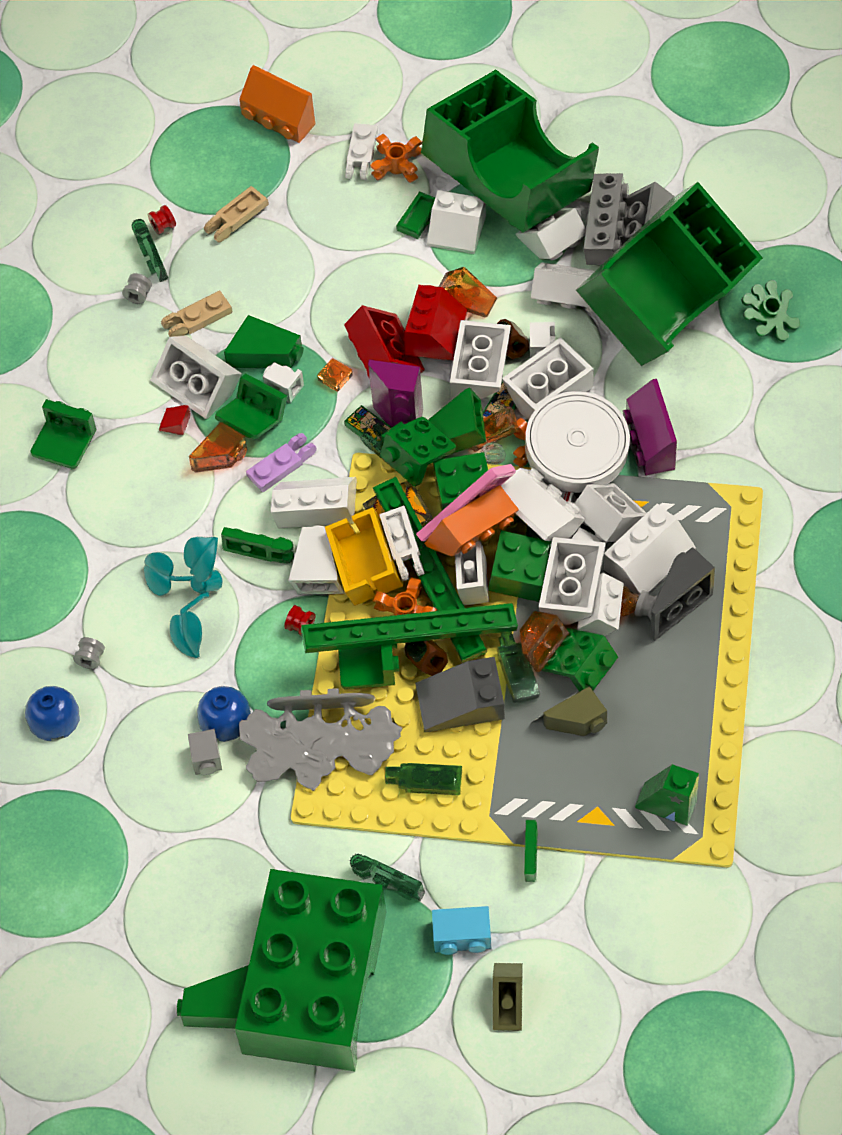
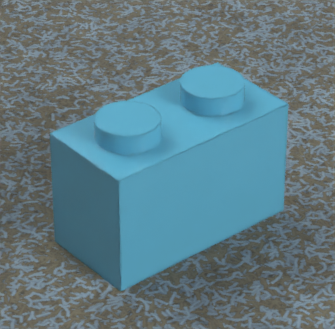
M489 906L432 910L435 953L440 952L444 955H451L457 953V951L466 950L472 953H480L486 949H492Z

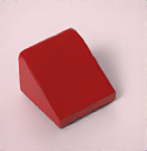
M181 405L166 408L159 431L184 435L191 416L189 406Z

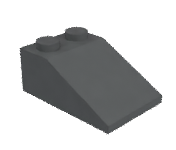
M693 547L686 553L681 552L676 556L651 612V638L654 641L713 595L715 567Z
M495 657L467 661L416 682L424 733L505 719L504 700Z

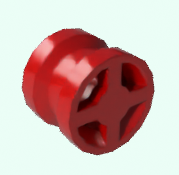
M167 205L161 206L157 212L151 211L147 214L151 226L158 235L164 233V229L168 227H176L175 218Z
M294 605L286 617L284 627L289 631H298V634L302 636L301 625L314 624L316 615L311 611L304 612L301 607Z

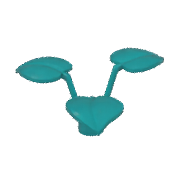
M193 537L186 542L184 561L186 566L191 569L190 574L194 576H173V562L164 553H151L144 560L146 583L154 594L160 596L167 594L171 589V581H191L192 589L200 593L198 597L180 610V615H174L170 620V635L173 643L182 653L193 658L200 657L199 649L202 641V626L196 614L187 611L203 598H208L209 592L217 591L222 587L221 574L217 570H213L217 553V537Z

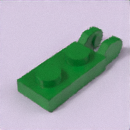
M224 527L222 530L223 551L269 562L274 561L287 564L294 560L293 542L284 537L274 539L263 534L257 535L244 532L237 528Z

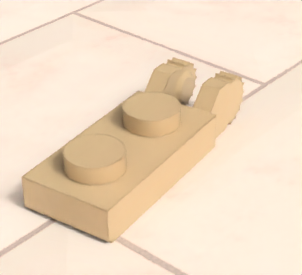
M250 186L216 212V215L205 224L204 231L208 234L216 231L214 239L220 243L227 239L231 232H234L268 206V199L253 186Z
M219 290L177 311V313L172 312L168 314V316L162 319L161 325L165 329L171 328L168 332L170 337L184 336L204 328L231 314L233 311L231 305Z

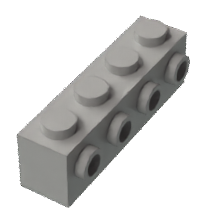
M623 173L594 174L584 242L586 265H602L622 246L619 236L624 235V221L621 220L622 217H626L627 211L624 198L629 196V185L624 183Z

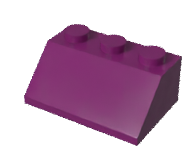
M369 360L368 367L373 408L384 422L394 427L399 422L407 424L422 417L423 399L420 367Z
M652 379L626 399V410H623V416L627 425H630L631 431H629L631 445H636L637 452H635L638 467H643L645 476L675 470L677 440L658 380Z

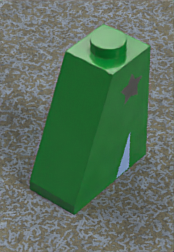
M673 764L644 783L635 808L688 826L697 804L699 773Z

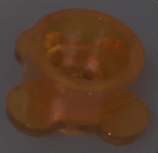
M623 586L622 601L624 599L626 601L621 603L620 615L623 617L635 611L639 598L637 594L629 592V588Z

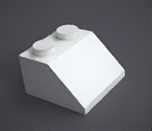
M438 190L431 212L427 246L475 254L486 218V204L476 196Z
M562 208L524 233L521 231L517 232L516 236L539 259H550L552 261L562 256V251L567 247L572 248L582 242L581 238L586 235V228L575 208Z
M614 483L586 485L575 502V505L580 509L579 514L585 518L582 524L589 526L595 531V536L606 543L619 540L646 514L638 504Z

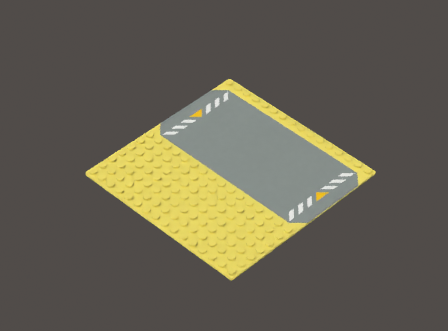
M353 454L349 477H356L357 479L354 515L374 507L377 497L373 487L394 477H397L400 485L405 484V494H407L408 488L412 487L427 513L421 514L414 511L426 520L421 522L422 527L426 526L441 512L433 463L427 465L422 484L414 487L390 466L380 454ZM487 464L488 470L493 467L502 466L497 464ZM513 466L515 470L520 468L519 466ZM522 467L531 470V467ZM618 475L609 483L617 485L646 513L656 504H659L676 517L694 543L696 550L715 567L713 595L655 641L651 638V620L649 617L644 615L642 617L635 616V608L639 597L623 585L619 629L605 636L618 655V658L593 691L607 710V724L597 733L591 732L586 736L549 730L544 726V719L541 716L543 712L579 691L569 677L542 671L538 665L565 629L572 628L577 630L578 621L570 625L542 622L539 611L540 601L536 602L488 591L489 602L464 605L465 608L513 603L518 623L517 631L479 635L487 649V653L473 659L495 657L504 700L505 719L424 733L416 682L431 677V675L421 672L406 657L405 643H398L397 648L392 649L393 656H398L399 672H394L395 685L343 689L340 680L338 650L319 652L312 695L328 694V689L336 688L339 689L340 694L366 693L375 697L373 703L353 708L358 713L367 715L371 709L377 706H385L391 711L392 722L402 727V731L400 732L401 737L394 741V752L387 760L382 762L381 767L373 775H367L355 770L349 764V761L340 756L335 759V769L328 776L321 777V783L314 791L297 782L291 812L292 823L525 847L526 820H536L538 826V849L731 867L733 865L763 498L762 488ZM574 493L572 503L575 504L581 493ZM516 514L513 517L514 522L502 530L542 539ZM355 523L351 524L356 534L360 531ZM584 524L580 525L579 528H582L588 531L589 533L595 535V531L592 530L589 526H586ZM500 528L496 529L495 534L487 541H481L486 556L488 586L501 532ZM605 542L606 546H605V551H604V553H605L615 542H607V543ZM435 550L458 594L455 556L451 557ZM603 556V562H602V567H601V572H600V574H601V573H605V574L611 576L609 573H607V572L604 570V556ZM409 559L403 561L409 574V580L411 577L419 579ZM402 580L403 587L386 594L394 598L398 593L406 592L409 580ZM665 580L649 595H659ZM420 583L419 586L422 589L419 597L416 599L417 605L433 607ZM329 594L324 623L394 616V613L374 609L375 602H373V599L354 606L346 594ZM404 607V608H402V609H400V610H404V611H405V610H409L410 608ZM450 638L433 640L446 652L448 657V663L443 671L462 664ZM421 642V644L427 648V645L424 642ZM344 708L321 710L322 719L327 723H336L345 715ZM309 710L308 717H312L314 710ZM353 716L350 717L354 728L357 730L364 728L359 719L354 721ZM365 718V722L370 725L371 719ZM344 720V721L342 722V724H341L342 727H345V726L348 725V724H347V720ZM672 764L699 773L697 804L688 826L635 808L644 783Z

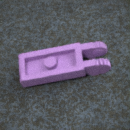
M299 433L291 438L288 444H284L248 469L246 475L261 492H265L302 466L304 461L314 455L317 448L313 443H309L296 454L295 451L304 445L307 440L303 433Z

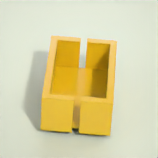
M373 507L351 516L360 531L357 534L347 518L325 527L344 591L354 606L373 599L377 591L388 593L403 587L381 519Z

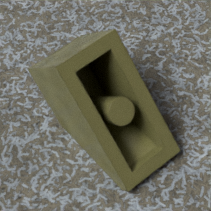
M589 686L543 712L544 726L549 730L586 736L591 732L597 733L607 724V710Z
M494 963L493 1030L522 1031L523 963Z

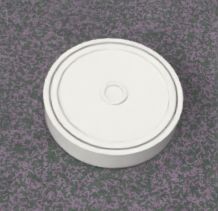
M581 391L560 393L540 404L531 415L526 428V457L531 468L539 471L544 476L543 481L548 485L551 484L559 490L566 492L582 493L586 485L609 484L622 471L629 450V428L624 416L617 407L603 397Z

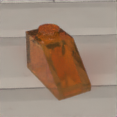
M465 267L446 272L438 286L447 290L467 309V312L484 318L488 317L497 300V297Z
M220 422L189 455L191 470L196 473L231 468L246 455L245 436Z
M534 611L519 630L523 655L535 672L540 673L569 634L555 614Z

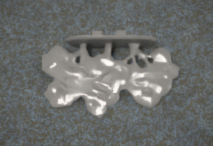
M338 688L328 689V694L312 695L311 690H300V696L271 699L267 701V705L271 709L284 711L279 718H273L263 710L255 709L249 714L247 720L239 722L240 740L255 747L257 752L250 756L249 762L246 765L247 771L253 774V778L257 782L278 780L281 774L292 768L295 770L297 782L312 791L319 786L322 776H328L335 769V759L340 756L349 761V764L355 770L367 775H373L381 767L382 762L387 760L394 752V741L401 737L402 727L392 722L391 711L385 706H377L371 709L367 715L358 713L353 708L373 703L375 700L373 695L366 693L340 694ZM344 708L345 715L338 722L327 723L322 719V709ZM314 710V715L303 721H297L292 711ZM353 716L354 721L359 719L364 728L362 730L354 728L350 717ZM365 718L371 719L370 725L365 722ZM344 720H347V724H348V725L345 726V727H342V726H341L342 722H343ZM283 721H286L285 729L280 728V724Z

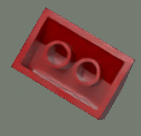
M418 284L405 329V355L454 361L461 320H466L467 309L443 287Z
M362 305L344 324L349 334L348 337L354 344L358 352L357 355L363 362L369 378V360L420 367V374L425 370L419 357L405 355V329L397 314Z

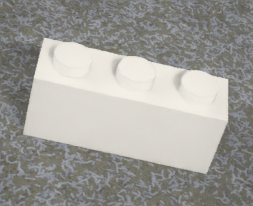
M542 262L534 270L531 298L537 299L539 304L551 305L552 302H558L565 308L574 309L578 305L585 306V310L594 312L578 294L576 289L596 270Z
M461 320L450 377V399H454L467 388H471L480 399L500 391L511 325Z
M188 336L169 337L150 381L183 404L188 405L189 408L205 419H208L232 396L242 373Z
M560 337L504 376L502 382L519 412L529 421L536 408L547 399L560 393L572 391L586 392L594 386V369Z
M519 468L516 470V473L501 485L519 510L516 515L545 541H552L553 537L570 539L585 520L579 514V507L570 501L566 502L561 497L562 492L551 484L548 486L543 481L544 476L536 469Z
M356 477L280 482L272 490L271 514L277 527L323 526L333 524L347 518L350 524H353L351 516L355 513Z
M656 504L604 553V570L615 579L623 582L626 588L639 597L642 590L648 591L650 594L666 579L672 563L681 552L686 553L692 547L694 549L696 547L678 519L659 504Z
M553 537L539 603L542 622L570 625L592 616L606 546L605 542Z

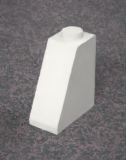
M323 526L302 527L288 580L298 594H346L325 527Z

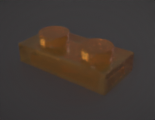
M508 406L483 418L486 442L473 446L471 449L476 452L518 432L519 429L514 410Z

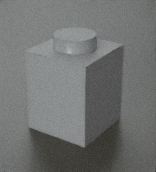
M215 729L188 734L195 775H210L222 770Z

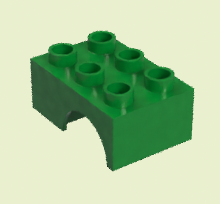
M495 69L427 108L421 153L440 167L444 173L450 175L473 193L474 196L505 218L510 225L524 233L591 191L599 147L592 142L589 144L587 151L577 157L568 156L559 151L549 141L541 128L536 110L537 100Z
M696 182L669 200L583 282L576 291L636 361L643 366L667 353L674 346L672 340L700 313L725 296L763 257L701 184Z
M270 869L235 1026V1032L243 1055L355 1072L357 1065L358 1029L363 997L370 974H375L387 913L383 885Z

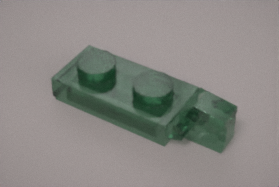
M512 631L502 632L498 638L500 647H497V656L513 703L539 698L540 690L525 645L522 646L521 642L515 643Z
M403 763L400 764V767H386L385 783L398 784V787L405 789L407 793L460 795L463 769L462 766Z

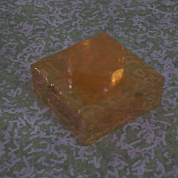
M332 358L317 374L318 381L338 392L353 376V371Z

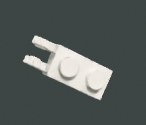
M354 123L347 156L346 178L352 179L354 167H361L360 178L361 180L367 179L373 160L378 125Z
M405 506L379 514L395 564L397 563L402 580H409V574L403 561L413 558L416 573L419 576L423 575L424 570L419 558L420 552Z

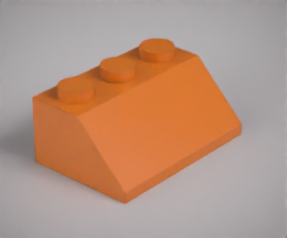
M255 65L250 68L239 99L242 115L248 120H254L262 124L266 129H272L282 134L286 139H292L300 143L315 126L312 93Z
M501 485L441 520L424 544L430 549L451 557L459 552L466 554L476 546L475 542L480 539L482 542H485L495 534L496 529L504 530L514 522L513 517L519 509Z

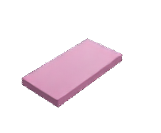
M512 464L490 468L416 535L421 541H426L441 520L495 487L503 485L516 473L515 468Z

